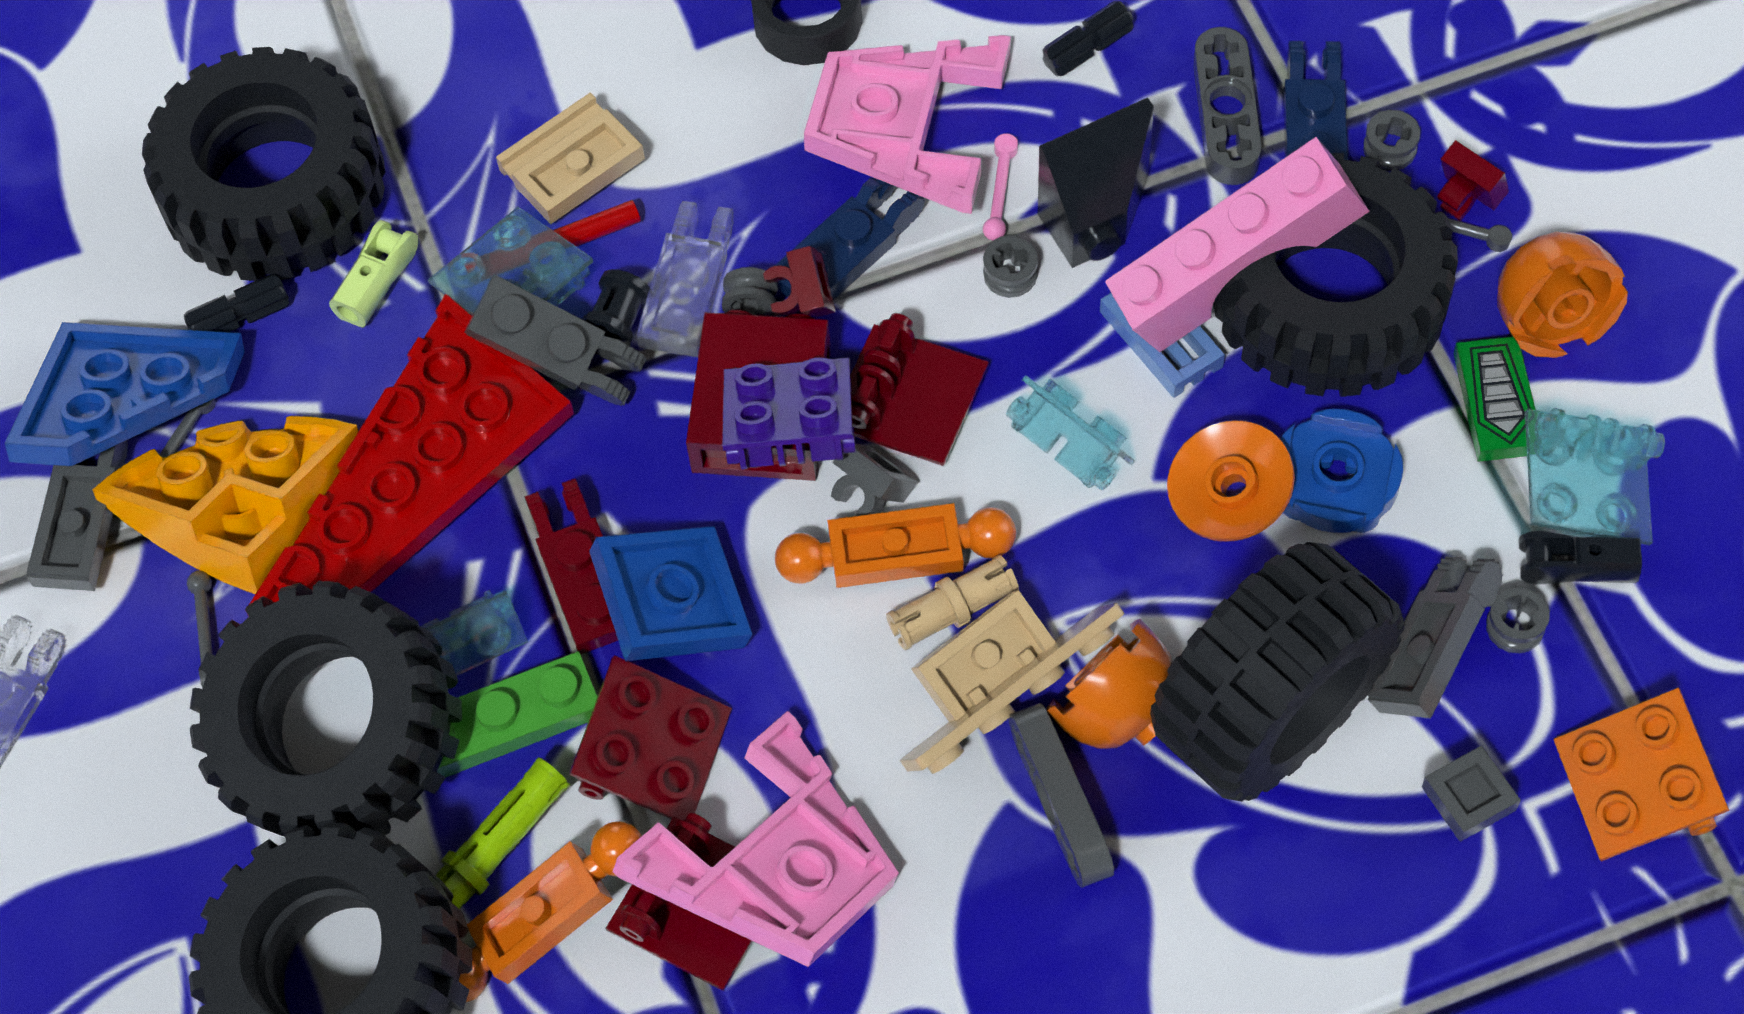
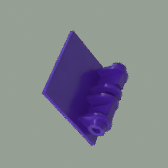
M819 357L797 363L776 365L756 363L741 368L724 369L722 446L723 451H726L728 464L740 463L741 470L750 467L774 465L772 446H776L779 466H786V445L791 444L796 445L798 464L806 463L805 443L810 445L812 462L844 460L845 453H856L854 427H852L849 358L827 359Z

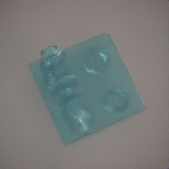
M517 206L430 277L428 282L444 295L450 296L471 315H473L494 274L559 307L558 304H561L576 290H581L585 287L584 279L590 275L588 266L594 261L588 254Z
M1554 408L1550 412L1527 409L1525 411L1530 525L1597 537L1639 538L1641 544L1651 545L1653 539L1647 462L1650 458L1658 459L1662 455L1665 446L1664 435L1656 433L1654 427L1648 424H1642L1639 427L1622 426L1617 419L1606 418L1602 422L1599 416L1592 414L1583 418L1566 415L1563 409Z

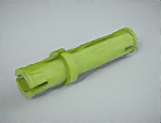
M538 757L530 769L524 774V777L484 819L471 837L456 852L449 850L441 859L444 866L438 871L436 876L443 881L454 895L452 903L458 909L466 904L474 893L481 895L490 885L487 878L538 822L550 805L570 786L566 778L542 758Z

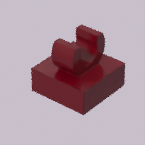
M1456 140L1440 159L1445 178L1449 180L1437 196L1442 201L1440 208L1459 221L1470 211L1476 199L1494 211L1509 192L1506 176L1503 171Z
M807 246L786 252L790 268L786 266H773L763 273L764 280L768 283L788 280L791 284V294L786 300L770 304L772 312L779 315H790L800 309L801 313L813 318L836 313L822 253L813 247Z

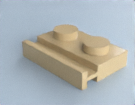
M591 92L496 156L499 171L504 176L508 175L517 190L550 224L645 159L643 145L607 109L603 110L597 104L596 97Z

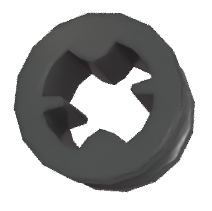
M1386 110L1374 115L1366 128L1363 147L1365 156L1378 160V168L1391 171L1393 168L1398 170L1404 169L1410 165L1416 157L1417 145L1420 140V128L1417 121L1411 115L1400 110ZM1388 134L1400 137L1395 146L1383 144Z
M1009 235L993 240L986 247L983 256V276L985 284L992 292L999 296L1011 298L1019 297L1032 289L1038 276L1037 251L1031 242L1023 237ZM1010 259L1014 266H1020V271L1011 274L1007 267H1001V262Z
M743 267L730 271L723 279L725 292L722 298L723 311L742 310L757 316H774L775 313L772 312L770 304L777 302L774 296L778 292V282H766L763 276L766 270L759 268Z
M1511 587L1504 589L1498 594L1493 606L1490 607V612L1486 619V631L1490 640L1500 649L1510 653L1531 651L1540 644L1545 634V629L1549 623L1550 610L1546 601L1537 592L1529 588ZM1509 610H1516L1517 617L1520 616L1521 612H1524L1531 618L1527 630H1519L1518 623L1515 624L1514 628L1509 627L1505 623Z

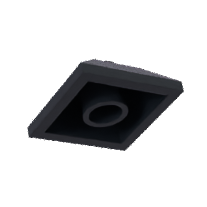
M1148 97L1039 146L1038 216L1072 268L1089 260H1103L1126 243L1149 173L1154 106Z

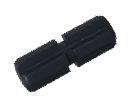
M1121 1L1109 3L1082 21L1084 26L1082 29L1080 26H1075L1044 46L1042 60L1045 66L1055 76H1064L1094 56L1092 51L1094 48L1096 51H1101L1130 32L1133 28L1132 21L1134 19L1131 11Z
M270 274L234 290L235 297L227 300L226 296L222 295L186 311L184 321L188 330L230 332L240 327L238 323L240 320L246 318L247 322L251 323L287 307L289 304L288 294L280 278L276 274Z

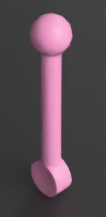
M1008 133L999 135L994 141V152L999 158L990 218L983 225L984 236L992 241L1004 236L1006 233V225L1002 220L1009 164L1010 159L1015 157L1018 152L1016 137Z

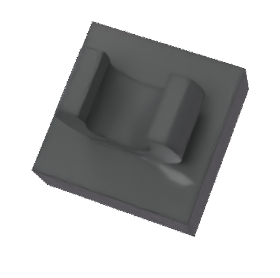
M856 444V453H845L844 460L837 461L836 459L832 462L848 474L838 479L834 484L831 492L833 499L847 502L853 491L858 487L864 492V503L858 509L855 516L881 513L885 500L904 503L917 483L872 447Z
M1482 746L1429 774L1424 778L1422 789L1460 842L1515 812L1521 801Z

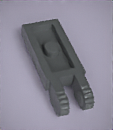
M495 274L490 279L464 332L466 335L573 390L579 387L603 400L620 406L625 405L630 391L612 378L587 370L594 355L597 354L625 370L636 372L641 371L646 361V357L640 351L629 347L618 339L604 336L605 331Z
M127 440L101 452L97 466H87V459L73 466L53 465L26 572L27 578L33 587L95 591L113 513L107 509L105 504L95 499L92 489L110 474L125 465L128 452Z
M1446 556L1445 559H1441L1440 564H1437L1438 569L1434 570L1424 591L1420 590L1404 621V631L1400 634L1402 640L1398 649L1391 654V662L1384 673L1378 676L1373 684V689L1367 695L1369 697L1368 701L1379 713L1423 718L1432 717L1485 610L1484 608L1493 606L1498 596L1497 591L1501 590L1503 574L1501 573L1502 567H1499V562H1495V559L1477 558V561H1473L1472 566L1466 564L1467 560H1463L1462 557Z

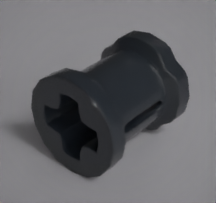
M610 269L604 271L598 282L601 293L592 312L584 315L582 320L605 331L604 336L618 339L630 346L634 338L631 331L632 325L639 310L647 307L653 296L652 290L639 277L626 271Z

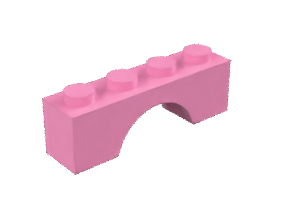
M1315 137L1114 274L1105 283L1132 330L1158 352H1161L1211 318L1215 298L1222 288L1244 268L1282 249L1295 246L1317 247L1370 211L1341 165L1319 139Z

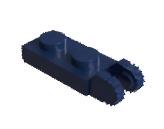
M1289 41L1287 49V79H1285L1283 91L1285 158L1317 137L1330 153H1344V160H1348L1345 80H1340V42L1326 41L1325 48L1322 51L1324 80L1303 79L1306 59L1303 41Z
M870 178L863 184L856 198L850 197L792 250L811 246L822 253L832 298L835 300L896 244V238L922 212L925 206L924 202L926 201L924 197L907 191L906 194H903L900 199L898 198L889 207L882 220L874 212L882 206L884 201H887L892 196L891 194L895 191L896 186L876 178ZM787 255L783 257L775 266H786L790 268ZM788 280L778 281V290L786 297H789L791 294V284Z

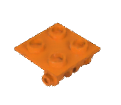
M1679 687L1553 739L1600 861L1612 858L1685 828H1688L1692 836L1708 833L1717 827L1714 817L1730 811Z

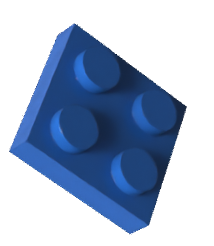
M715 526L596 537L589 552L625 661L745 648L752 636V632Z

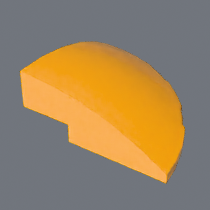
M306 416L286 417L283 429L250 431L243 421L220 424L197 431L194 446L175 452L167 457H161L156 449L147 451L110 474L92 490L97 501L105 504L107 509L160 548L224 583L256 594L284 548L293 546L310 519L307 512L319 493L325 495L339 473L337 465L357 435L358 427L356 424L339 420Z

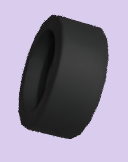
M751 0L757 39L768 53L783 62L803 66L825 63L828 52L846 51L857 40L862 24L861 0H839L841 9L831 19L818 25L804 27L786 24L773 15L772 8L780 0Z

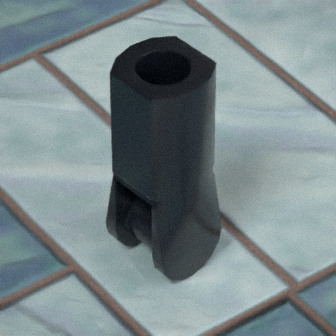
M1531 531L1521 535L1518 539L1519 549L1526 553V564L1520 568V577L1529 584L1538 585L1564 582L1637 583L1641 575L1642 555L1639 538L1575 536L1548 531ZM1552 555H1568V561H1552Z

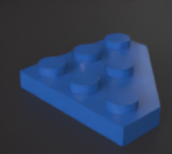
M62 322L5 441L9 461L14 463L73 466L229 392L245 353L241 333Z

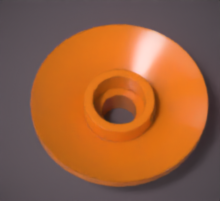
M1246 421L1220 422L1194 434L1182 445L1175 455L1167 479L1169 501L1179 520L1195 534L1215 541L1243 540L1267 529L1284 512L1294 489V466L1283 442L1267 428ZM1242 482L1246 484V488L1240 494L1232 497L1226 496L1228 487L1233 483Z

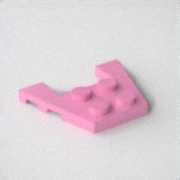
M989 36L988 45L961 48L959 39L938 41L935 51L904 53L902 45L828 52L804 131L805 151L959 212L972 214L981 177V158L923 151L940 83L948 82L1002 89L1010 56L1011 36Z
M788 711L749 744L744 757L791 797L713 867L705 863L658 822L617 857L612 871L620 879L807 967L893 887L899 874L855 806L847 808L830 782L833 773L821 755L812 756L800 738L803 728Z

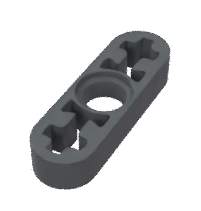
M1215 27L1206 30L1198 37L1195 44L1193 62L1205 165L1208 173L1216 181L1227 185H1239L1248 182L1256 175L1261 155V138L1247 41L1239 32L1227 27ZM1224 52V57L1228 60L1227 75L1218 76L1217 58L1213 53ZM1230 96L1239 100L1243 108L1235 114L1224 115L1215 111L1210 103L1218 97ZM1236 135V150L1241 160H1230L1228 152H1225L1227 136Z
M1038 703L1009 714V726L1016 748L1077 884L1083 888L1114 876V866L1106 841L1045 707Z

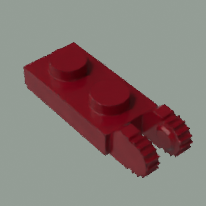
M574 478L562 483V496L568 511L572 512L576 522L575 525L553 532L549 522L550 514L544 499L540 498L539 493L535 492L524 496L539 536V538L535 539L577 652L579 651L581 655L616 642L618 638L589 552L596 537H602L603 535L596 518H590L584 498Z

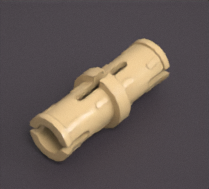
M997 555L991 561L953 581L949 577H945L935 582L934 591L895 611L888 612L886 614L887 622L894 637L899 634L901 635L898 643L903 650L906 651L912 648V645L952 624L960 628L970 623L971 614L1004 598L1011 592L1018 591L1019 586L1012 569L1010 568L1005 572L1003 570L1008 564L1001 555Z

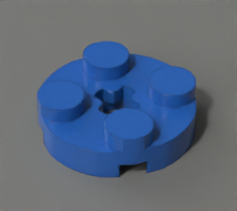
M1322 410L1313 413L1310 421L1301 423L1295 429L1294 425L1291 426L1280 439L1290 454L1295 473L1292 496L1283 513L1290 519L1301 521L1309 527L1325 532L1347 533L1354 531L1365 533L1373 530L1378 525L1380 518L1391 509L1398 496L1403 476V460L1396 443L1393 448L1390 441L1382 435L1383 427L1375 420L1351 410ZM1333 460H1340L1345 462V471L1354 474V476L1343 481H1334L1329 479L1326 474H1323L1320 468H1330Z

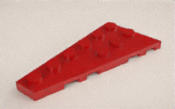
M445 294L435 310L437 318L424 338L418 337L408 352L409 362L393 387H386L337 465L339 473L325 495L319 493L307 512L310 519L293 546L284 548L249 604L262 596L274 602L280 601L278 596L279 590L282 587L301 583L313 590V586L318 581L338 582L349 589L357 586L372 592L574 415L571 401L533 368L466 335L464 332L472 316L450 296Z

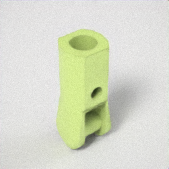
M384 220L376 222L357 260L329 301V306L333 313L339 319L363 328L366 326L392 283L412 261L418 247V235L412 231L400 234L391 229L389 222ZM383 253L388 254L385 261L379 259Z

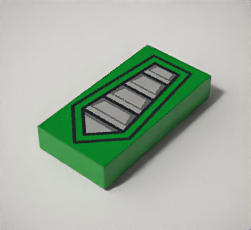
M1513 337L1456 343L1453 355L1477 462L1540 455L1544 444L1522 351Z

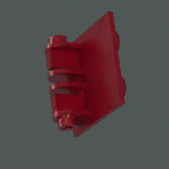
M893 313L889 319L881 321L879 326L873 325L850 374L852 427H854L855 437L944 467L986 373L989 362L915 338L911 330L913 327L912 320L905 315Z
M614 655L569 775L576 777L581 782L578 791L588 798L602 800L605 792L608 791L669 819L676 816L684 821L689 813L696 812L732 708Z
M689 813L684 821L673 816L666 828L710 867L715 866L735 848V846L709 834L712 825L705 818L695 813ZM633 884L605 928L606 931L722 991L725 990L753 942Z

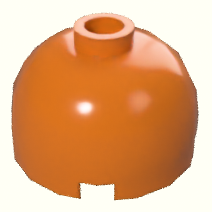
M1556 231L1539 236L1523 245L1506 262L1498 278L1497 307L1507 329L1522 350L1535 357L1557 358L1568 354L1559 346L1560 344L1583 338L1588 346L1600 339L1617 322L1627 303L1628 291L1622 284L1625 275L1621 267L1600 244L1584 235Z
M1141 619L1135 620L1130 624L1131 631L1136 635L1135 638L1127 644L1117 635L1065 685L1070 692L1065 696L1069 701L1064 707L1055 698L1048 704L1046 708L1048 715L1078 742L1097 749L1118 748L1133 738H1136L1144 746L1156 736L1150 714L1151 705L1156 702L1155 693L1159 684L1166 680L1168 676L1167 670L1173 660L1159 637Z

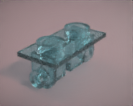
M1025 375L1022 381L1034 389V391L1027 400L1019 396L1009 406L1006 416L1012 420V429L1020 432L1047 454L1061 436L1066 438L1068 442L1054 460L1081 480L1082 484L1087 488L1095 485L1100 490L1106 489L1117 474V470L1112 465L1118 457H1121L1131 466L1133 465L1135 460L1120 449L1127 439L1124 435L1098 415L1090 425L1072 412L1080 401L1052 379H1049L1042 388Z
M490 590L483 592L484 597L449 612L451 617L440 622L436 618L421 625L422 628L431 632L442 645L443 651L439 657L453 665L456 676L528 643L507 591L503 590L492 595Z

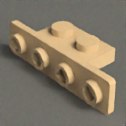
M1014 591L912 667L913 673L949 722L900 760L907 772L920 771L927 767L932 774L942 770L964 752L959 742L979 728L982 734H986L1010 718L1009 714L1015 712L1010 703L1029 689L1033 695L1038 694L1060 679L1065 673L1060 664L1076 651H1079L1082 656H1086L1114 636V632L1109 626L1125 614L1118 603L1097 607L1054 640L1020 591Z

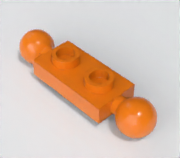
M954 503L827 520L829 542L820 543L818 539L807 533L788 535L776 548L775 565L784 579L796 584L811 582L821 574L824 568L834 567L836 588L964 571L963 549H971L974 553L984 558H993L997 555L1003 556L1012 548L1015 542L1016 527L1012 518L1005 511L993 507L980 509L970 517L967 523L958 524Z
M620 821L602 826L592 839L591 853L588 856L582 848L569 841L467 924L477 946L472 949V970L469 973L460 974L459 982L469 989L466 1003L476 999L484 991L488 981L489 970H491L495 978L509 984L613 900L602 879L607 875L616 876L612 871L617 857L642 837L641 833L634 826Z

